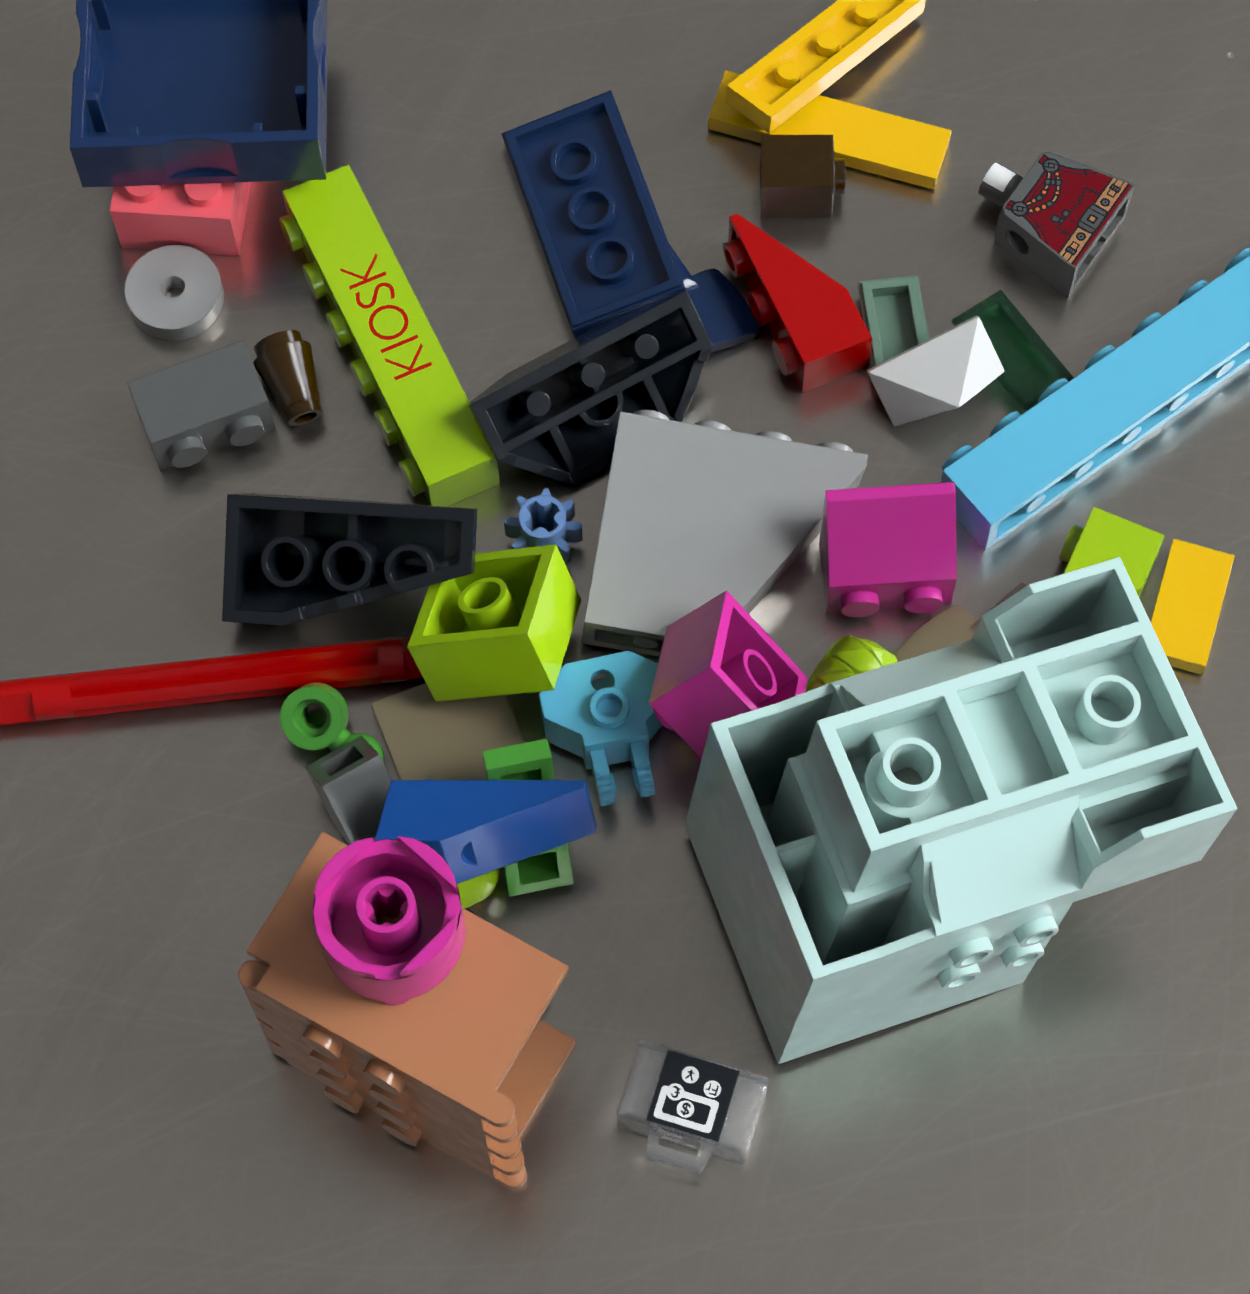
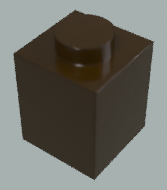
M761 135L760 218H832L834 194H845L846 179L845 158H834L833 135Z

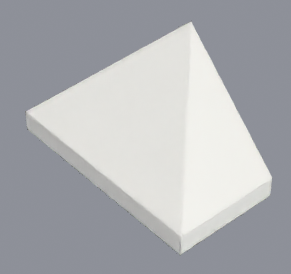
M977 315L866 370L894 427L957 409L1005 372Z

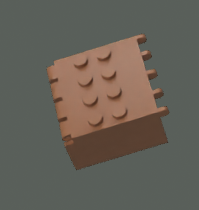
M322 832L246 950L248 955L256 960L246 961L238 971V978L270 1049L276 1055L287 1060L289 1065L325 1084L326 1088L323 1093L339 1106L353 1113H358L360 1108L364 1106L385 1118L381 1124L382 1128L397 1139L412 1146H416L418 1141L422 1139L509 1189L520 1188L527 1179L520 1137L576 1044V1039L540 1020L568 973L569 966L463 909L466 929L463 949L456 965L440 984L430 991L399 1005H388L379 1000L370 999L355 993L341 983L331 971L314 927L313 903L317 879L331 858L348 846ZM383 913L377 917V923L380 926L385 922L395 924L402 919V915L400 914L398 917L391 919Z

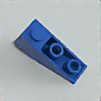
M391 780L375 840H398L397 836L423 842L446 861L454 874L456 884L596 833L597 823L586 780Z

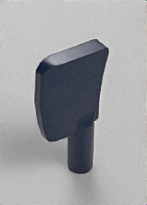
M670 245L686 290L713 344L711 352L754 339L758 334L760 326L755 321L746 300L734 285L715 268L704 270L692 276Z

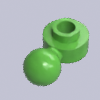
M324 683L305 684L292 692L284 701L280 712V723L284 734L294 745L306 750H320L328 747L333 752L362 735L380 754L384 762L383 749L376 739L363 733L351 734L346 729L349 718L348 707L343 696L335 688ZM310 704H319L325 709L327 713L325 724L318 725L309 719L307 709Z

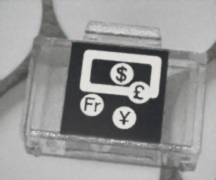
M640 1040L617 1110V1126L648 1136L647 1159L698 1175L702 1173L711 1156L745 1165L766 1099L769 1078L752 1073L749 1070H742L666 1047L664 1044L659 1045L646 1040ZM661 1140L697 1151L698 1155L694 1156L659 1145V1142Z

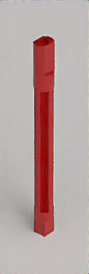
M394 637L0 681V726L289 694L309 683H324L333 688L407 681L409 679L423 678L407 647L411 637Z

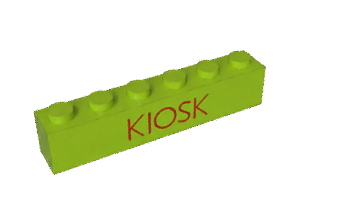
M349 164L326 173V180H308L282 191L287 215L280 217L279 222L291 250L294 252L302 248L309 262L302 265L314 297L318 299L326 296L333 310L326 313L328 324L339 347L349 344L356 357V360L350 362V367L363 396L374 393L381 408L374 412L378 427L387 445L390 446L398 442L406 458L399 462V466L411 494L415 496L423 493L428 505L450 506L499 485L498 461L490 450L468 406L469 400Z

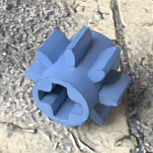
M544 488L541 495L528 500L518 496L516 500L519 518L510 517L504 519L505 536L515 538L511 545L512 549L556 544L565 564L570 563L568 542L577 543L583 541L582 524L572 521L575 516L574 501L570 499L561 504L557 499L551 497L548 488Z

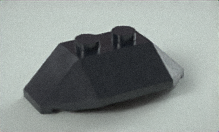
M683 290L616 316L504 375L469 402L468 406L497 461L569 485H575L611 466L620 412L633 414L638 410H652L666 415L669 420L683 421L697 387L703 365L707 363L713 344L687 290Z

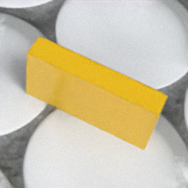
M1174 538L1169 549L1150 622L1170 665L1203 675L1235 555Z

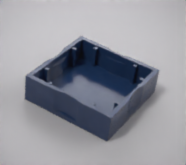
M76 0V15L80 27L81 43L78 61L73 72L70 151L82 187L326 180L328 0Z

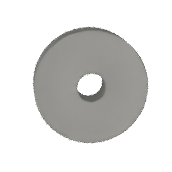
M167 245L149 251L134 263L125 281V298L134 322L142 331L161 340L180 341L203 333L216 321L224 303V289L219 271L214 262L203 252L185 245ZM174 288L184 290L177 297L165 296L168 291Z

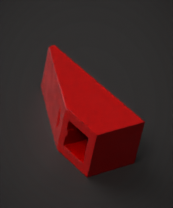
M738 213L729 216L728 242L723 243L726 263L734 277L743 276L750 290L747 292L749 307L759 326L768 325L775 339L772 342L773 353L782 373L785 376L793 374L801 392L804 393L868 368L872 336L848 290Z

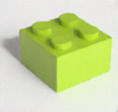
M557 545L475 553L474 574L428 587L407 647L435 702L534 693L555 689L581 604L580 595Z

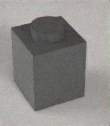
M361 735L305 767L337 831L348 844L371 837L375 841L392 780L380 754Z

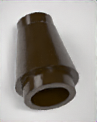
M297 330L277 332L260 340L254 346L257 358L253 364L281 412L285 415L288 425L300 426L319 418L323 414V410L320 405L311 344L303 341L300 332Z

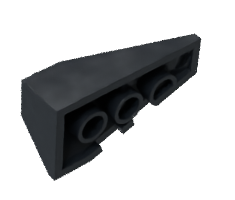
M259 493L227 494L222 622L284 626L474 574L478 509Z

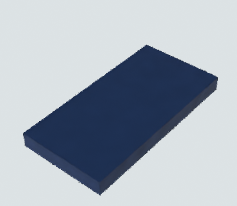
M611 90L501 133L574 337L616 316L686 290Z

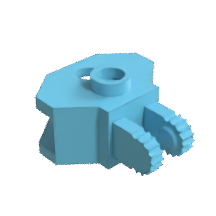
M631 651L567 663L560 669L555 689L539 693L542 708L541 719L546 739H548L549 743L584 759L586 770L592 769L601 806L615 804L616 785L608 765L631 760L634 786L639 791L641 798L656 794L648 757L649 741L663 726L656 717L653 708L649 705L658 663ZM600 673L610 675L608 677L592 680L594 676Z

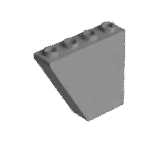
M638 410L633 414L620 412L581 643L660 657L667 626L726 590L750 614L821 532L825 490L858 488L867 466L868 454L853 452L849 446L837 442H823L818 445L793 442L790 437L779 432L763 431L753 435L731 431L728 426L716 421H699L695 424L672 421L666 415L652 410Z

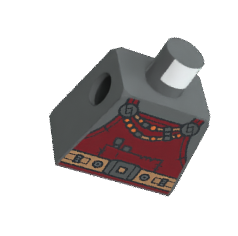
M1044 152L1039 155L1024 177L997 162L994 163L986 173L978 194L1002 207L998 216L994 237L997 244L1059 294L1069 298L1125 219L1135 185L1127 180L1052 152Z

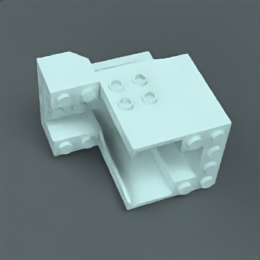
M1120 557L1027 585L982 615L971 640L831 682L781 702L711 723L685 827L778 1064L1023 983L1036 961L1044 955V948L1051 937L1059 931L1058 926L1073 902L1201 861L1238 808ZM906 768H912L921 776L923 783L916 785L906 784L898 780L893 773Z

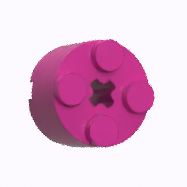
M397 836L398 840L382 839L374 841L373 837L355 841L340 850L321 871L316 882L313 903L315 931L331 971L341 983L355 993L370 999L379 1000L388 1005L403 1004L440 984L456 965L466 936L460 894L449 865L435 850L423 842ZM383 913L391 919L398 917L400 914L402 915V919L395 924L385 922L380 926L377 923V917Z

